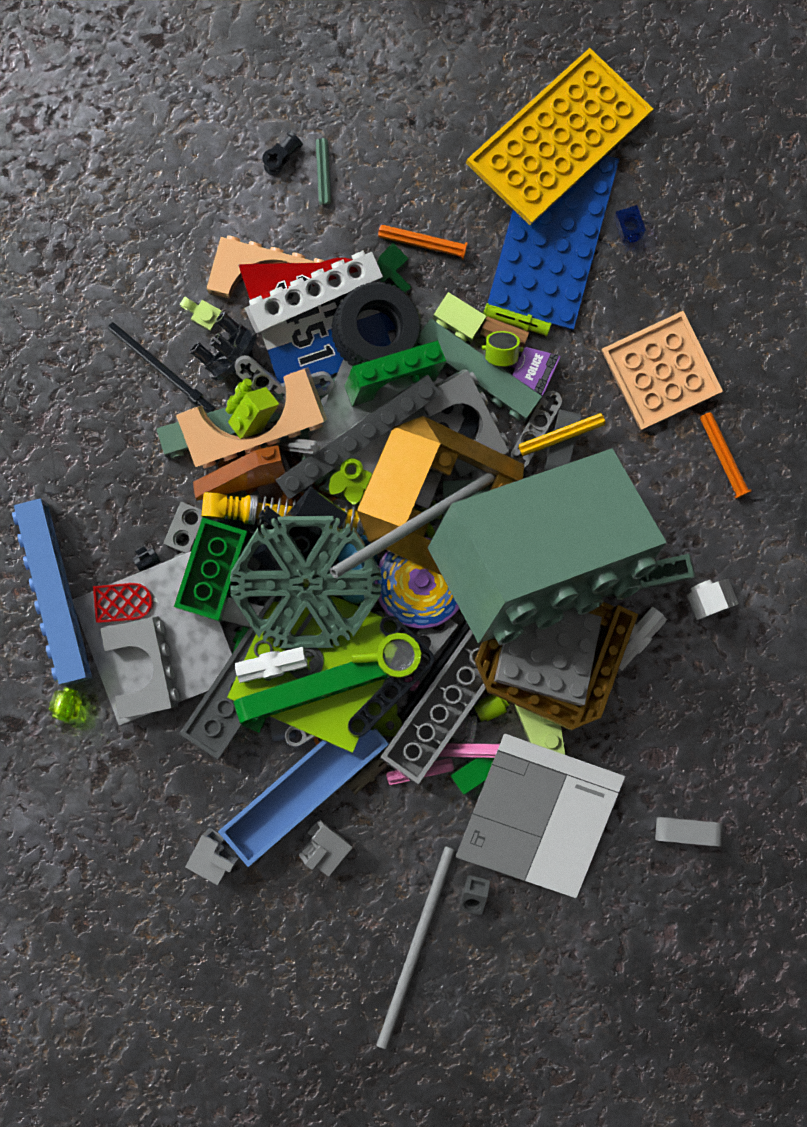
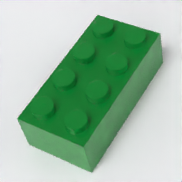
M202 517L174 604L176 609L221 622L231 592V586H233V582H230L231 570L244 551L249 535L247 531Z

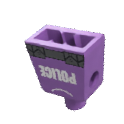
M525 347L521 357H518V361L509 367L515 369L512 376L543 397L561 356Z

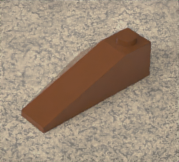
M276 445L255 450L194 481L196 501L202 500L204 493L229 494L276 483L275 479L285 473L280 446Z

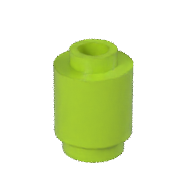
M491 694L478 700L474 708L480 721L487 720L488 722L506 713V707L509 704L506 700Z

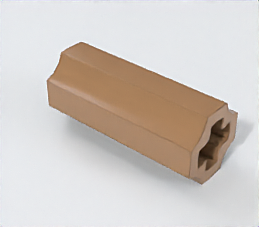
M490 317L486 318L480 336L487 338L489 334L496 331L511 332L519 337V347L523 348L529 335L527 331Z

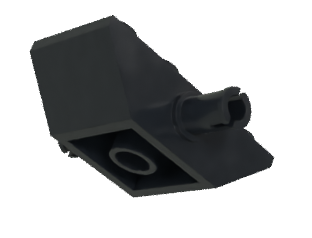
M310 486L286 516H333L334 519H340V523L337 526L340 529L347 516V512ZM267 505L264 507L265 512L263 510L260 512L259 518L274 528L272 519L275 518L278 521L280 515ZM317 526L292 527L289 531L290 536L305 559H307L322 535V529ZM261 544L252 556L272 571H282L267 545ZM338 557L333 563L335 565L339 563Z

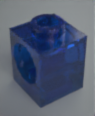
M638 205L616 211L614 220L621 241L633 243L642 239L641 236L644 235L646 229ZM628 221L633 222L636 225V229H627L625 223Z

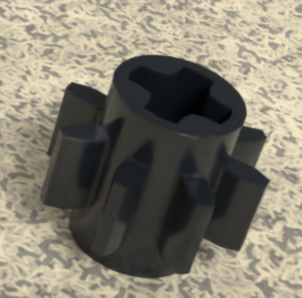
M142 546L135 551L137 556L133 558L140 572L154 567L161 562L153 547L147 550L145 546Z

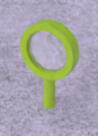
M404 633L388 635L381 641L375 653L352 654L353 664L378 662L379 667L384 673L396 678L406 677L413 673L421 659L419 644L414 638Z

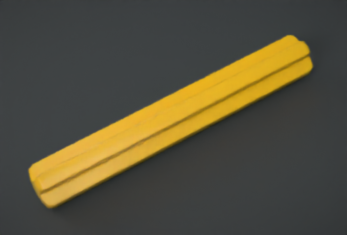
M600 413L519 444L520 453L522 456L602 427L606 424L604 416Z

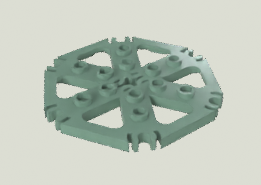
M279 516L278 521L275 518L272 519L273 529H267L264 524L261 525L262 534L258 528L256 529L231 570L230 582L239 583L237 586H231V597L259 638L262 633L263 641H266L269 636H274L273 646L279 645V648H334L333 643L336 646L340 645L339 635H343L347 640H350V631L354 637L381 595V584H374L373 581L382 580L381 569L373 557L364 561L365 564L362 569L350 570L338 578L332 576L329 569L345 544L350 543L354 545L357 551L366 547L354 527L350 532L349 523H347L345 528L339 529L337 526L340 523V519H334L333 516ZM317 526L322 529V535L307 559H305L289 534L292 527ZM265 544L282 568V571H252L247 567V563L257 547ZM304 579H308L310 582L308 587H304L302 583ZM329 595H364V600L353 617L344 618ZM249 596H283L268 619L259 618L248 602ZM305 607L308 608L322 629L321 634L296 636L290 632Z

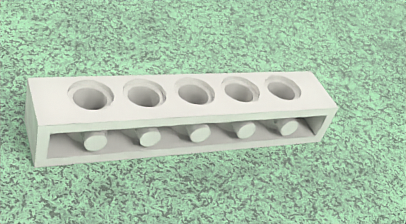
M364 250L352 255L353 260L347 263L342 259L331 264L332 269L324 272L322 268L311 273V279L304 281L303 278H299L290 282L291 287L283 290L281 286L270 291V297L262 299V296H258L249 300L250 305L245 307V310L255 333L348 293L356 287H360V285H365L383 277L373 253L365 254ZM351 266L357 268V278L350 276L349 268ZM330 275L338 279L337 287H332L329 284L328 279ZM310 284L317 287L318 294L316 296L309 294L308 286ZM289 293L296 295V305L288 303L287 296ZM269 302L274 303L277 307L275 315L267 311L266 307Z

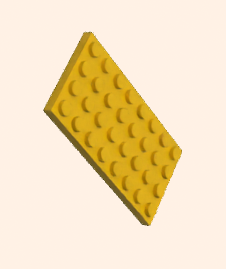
M589 48L466 160V164L529 225H532L649 116L653 108Z

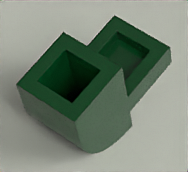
M394 243L378 258L377 265L383 276L378 280L380 283L388 284L390 282L391 286L394 285L396 288H400L401 291L408 295L411 293V286L398 273L409 264V258Z

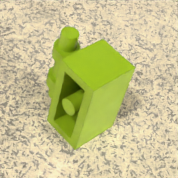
M245 378L243 382L237 385L235 388L236 393L230 396L225 409L228 414H232L228 423L240 439L260 433L279 406V403L267 387L253 391L250 388L252 381L248 378Z

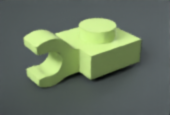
M184 297L180 303L183 309L193 314L191 321L209 331L214 327L216 318L222 313L220 309L204 300H201L200 304L197 305L192 300Z

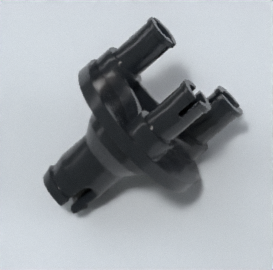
M225 311L219 314L215 323L229 333L230 338L226 340L220 333H217L214 337L221 343H217L213 338L210 341V345L216 348L218 352L212 354L199 341L191 347L189 352L203 363V367L209 371V376L215 381L222 380L230 374H237L235 362L237 358L244 355L253 358L266 370L254 358L252 352L257 333L252 328H246L241 323L235 322ZM242 363V364H241V368H242L241 371H243L244 369H246L247 371H249V372L251 373V378H252L254 372H252L251 369H250V367H249V364H250V363H248V364H246V365ZM261 376L257 378L256 385L261 387L260 382L262 381L267 384L269 379Z

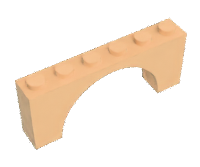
M234 236L221 237L206 289L209 294L230 299L234 288L242 279L239 264L319 263L324 260L317 258L314 261L308 260L299 253L285 254L282 249L271 247L270 249L262 248L261 244L249 241L248 244L243 243Z
M304 368L283 377L286 387V403L283 413L276 425L262 435L246 437L244 439L221 430L210 420L202 405L177 414L178 422L195 467L202 465L205 469L215 465V460L220 458L228 461L238 457L237 452L245 450L247 454L258 450V445L266 443L267 446L280 442V437L287 435L288 439L301 435L300 430L308 427L310 431L323 427L322 423L327 420L309 368Z

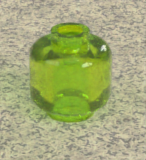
M64 687L63 691H54L48 707L49 712L52 713L51 717L64 722H69L70 719L72 720L77 717L82 699L76 695V690Z

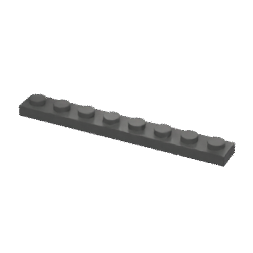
M425 375L321 447L320 451L317 450L316 454H311L275 479L286 497L291 499L441 393L429 375Z

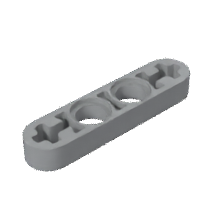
M548 391L543 395L511 452L510 458L513 459L514 456L518 457L520 455V450L517 448L519 444L523 443L526 435H533L537 438L547 432L562 403V398L558 392ZM554 396L557 405H552L549 410L550 413H553L552 416L546 411L539 410L540 407L545 410L548 401L545 399H550ZM543 415L546 417L547 424L544 427L536 426L534 423L536 416ZM535 452L523 457L525 462L524 469L528 466Z

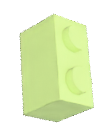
M448 292L434 313L433 320L445 329L448 328L453 331L454 335L464 342L469 341L472 343L484 324L486 315Z

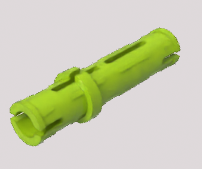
M486 303L483 312L486 317L522 328L527 332L539 333L546 337L551 326L550 322L532 318L533 315L528 314L526 316L490 305L489 303ZM496 313L515 318V320L497 315ZM519 320H522V321H525V322H528V323L535 324V325H537L538 327L532 326V325H529V324H526V323H523V322H519Z

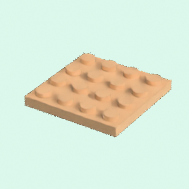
M684 311L601 350L640 431L723 392Z

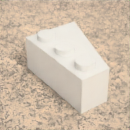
M729 579L715 583L707 580L692 587V592L687 594L696 620L739 604Z

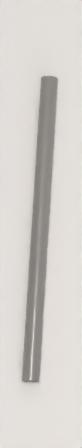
M491 473L483 475L330 568L332 576L334 578L342 576L448 511L452 503L469 498L494 483V476Z
M446 846L444 848L377 1042L378 1047L388 1049L454 858L455 849Z

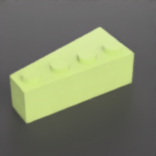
M514 704L529 742L565 755L561 725Z

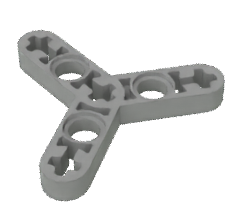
M244 355L237 358L235 362L237 375L243 380L251 378V387L254 390L264 388L256 385L257 378L264 376L269 379L268 384L265 386L269 391L273 387L276 393L281 394L283 392L284 399H277L279 406L275 410L281 417L286 403L285 382L280 383L250 356ZM242 363L245 364V365L248 364V363H250V364H249V367H250L251 371L254 372L252 378H251V373H250L249 371H247L246 369H244L243 371H241V370H242V368H241V364H242ZM320 371L311 374L319 396L327 394L333 389V379L328 372ZM321 378L328 381L325 387H321L319 384ZM268 421L258 435L268 432V428L272 429L276 423ZM266 443L260 444V446H261L262 448H266V447H271V446H276V445H277V443H276V444H273V445H270V446H267Z

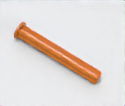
M381 225L378 232L379 238L462 257L461 260L465 258L468 242L462 244L386 225Z
M709 412L702 415L700 420L735 491V499L749 494L752 490H748L713 414Z

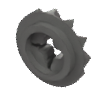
M304 648L307 657L314 656L309 662L311 670L303 668L289 671L295 678L300 679L322 670L323 656L318 648Z

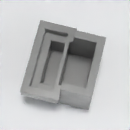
M318 818L307 831L312 836V839L299 853V856L310 869L313 870L316 866L329 877L352 849V846Z
M209 827L202 834L185 868L218 885L224 879L227 872H230L239 862L240 857L232 848L222 843L224 838L217 831Z

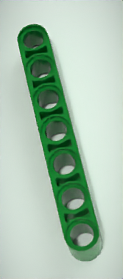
M384 652V661L391 668L387 653ZM352 661L241 697L233 701L239 723L243 725L391 676L382 671L378 662L353 664Z

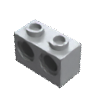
M180 502L163 544L182 553L191 552L201 523L202 510ZM192 513L197 514L198 521L194 525L187 524V516ZM183 534L188 535L189 543L185 546L178 545L179 536Z
M449 619L445 622V628L441 631H436L433 628L414 629L412 633L418 639L422 636L428 637L431 641L428 649L435 656L458 627V624ZM421 654L422 657H424L427 661H429V658H428L427 655Z

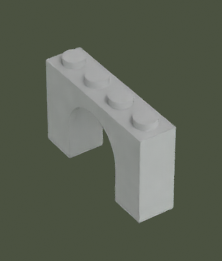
M463 369L435 384L441 394L423 406L426 415L430 417L454 404H468L476 411L479 418V429L473 440L502 454L509 452L506 446L509 444L508 439L503 432L499 433L496 427L499 422L493 412L489 413L486 407L489 402L483 392L479 393L476 387L479 383L473 372L469 373L468 370ZM458 458L454 464V469L460 477L477 469V467Z
M159 616L101 628L105 651L135 646L143 649L153 662V677L144 689L114 696L119 719L177 707L179 694L173 685L174 670L171 665L169 666L168 656L170 652L167 643L164 642L163 634L165 633V628Z

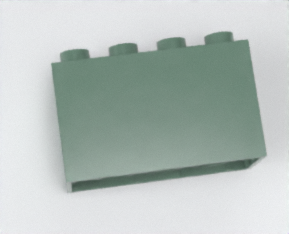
M612 448L452 503L429 544L428 550L478 644L496 638L498 644L503 645L520 637L524 633L522 627L536 623L540 630L546 629L561 621L564 617L563 612L569 609L576 608L578 614L582 615L599 607L603 603L602 597L614 593L618 600L632 596L642 588L639 579L658 567L655 557L667 542Z

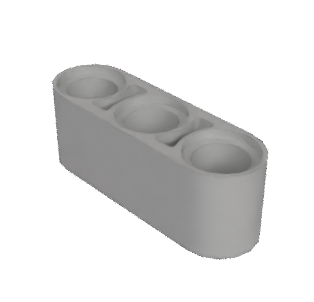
M657 817L655 840L722 847L724 823Z

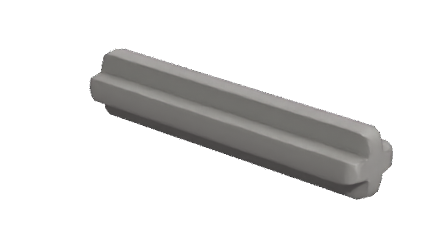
M282 437L281 441L277 443L282 451L313 455L316 454L317 450L320 451V446L314 440Z

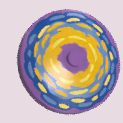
M387 551L378 565L381 569L382 580H375V584H381V595L378 598V602L388 616L398 618L408 628L429 629L445 623L459 610V606L442 575L392 552Z

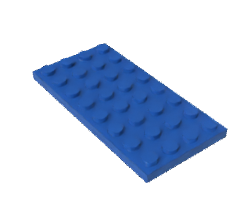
M607 155L603 157L532 225H529L514 210L512 211L488 299L490 305L526 316L530 314L533 315L532 318L550 322L553 326L571 331L574 330L617 170L618 158Z

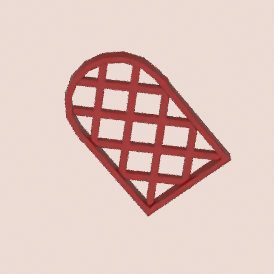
M129 582L125 584L93 586L96 623L133 621L145 617L152 608V594L146 586L140 583ZM130 585H136L138 588L133 590ZM124 586L120 592L114 587ZM109 587L105 593L98 589ZM127 588L133 593L129 599L122 595ZM141 588L147 592L144 598L138 594ZM111 589L117 594L113 601L107 596ZM97 592L102 595L99 600L97 599ZM135 595L141 600L137 606L130 602ZM119 597L125 601L121 608L115 604ZM104 598L110 602L106 609L100 605ZM143 603L148 606L145 613L139 610ZM128 604L134 609L130 615L123 611ZM112 606L119 610L114 617L108 612ZM98 608H100L103 611L100 617ZM136 611L141 615L138 617H132L136 613ZM120 613L127 617L116 619L120 615ZM105 614L111 618L108 620H101L105 616Z

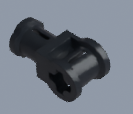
M288 131L286 133L287 136L280 144L277 142L271 149L264 152L262 160L266 173L270 175L281 173L283 166L290 160L289 156L298 147L301 148L303 146L301 140L293 132Z

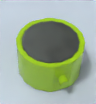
M496 331L487 336L486 345H482V350H486L485 359L489 363L496 366H510L518 361L519 352H523V347H519L520 339L515 334L507 331Z

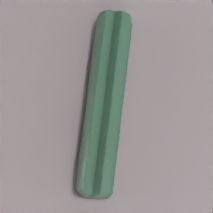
M322 138L316 140L319 204L328 205L331 203L328 140Z

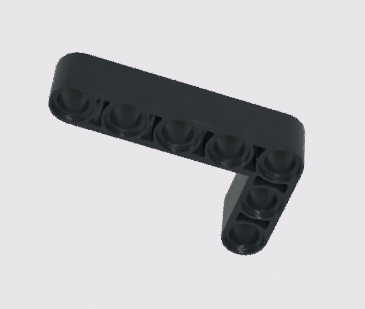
M386 616L380 622L379 632L382 637L386 638L394 633H404L411 636L419 644L421 654L428 656L429 664L425 666L419 664L412 673L413 680L411 682H404L401 678L391 677L349 720L347 728L353 737L364 736L434 663V655L431 650L394 616ZM386 622H392L396 626V631L387 633L383 625ZM398 639L390 642L389 644L407 660L397 671L410 667L414 661L413 648H402ZM387 687L396 689L397 696L394 699H388L385 696L384 690ZM378 704L381 708V713L376 716L371 715L368 712V706ZM354 721H362L365 729L359 733L353 731L351 725Z

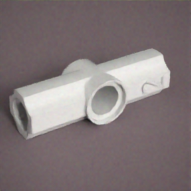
M651 607L643 618L634 625L619 666L620 671L630 663L637 653L640 654L651 642L652 636L665 624L667 619L654 607Z
M304 647L283 652H267L259 655L258 658L235 663L239 683L260 678H276L284 675L285 672L308 667Z

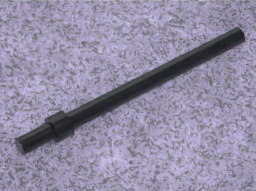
M114 322L109 324L107 327L109 331L187 395V399L191 403L198 406L202 405L207 413L215 410V407L203 398L201 392L197 389H192Z
M466 619L415 693H411L406 700L408 703L399 714L400 719L404 722L469 631L470 627Z

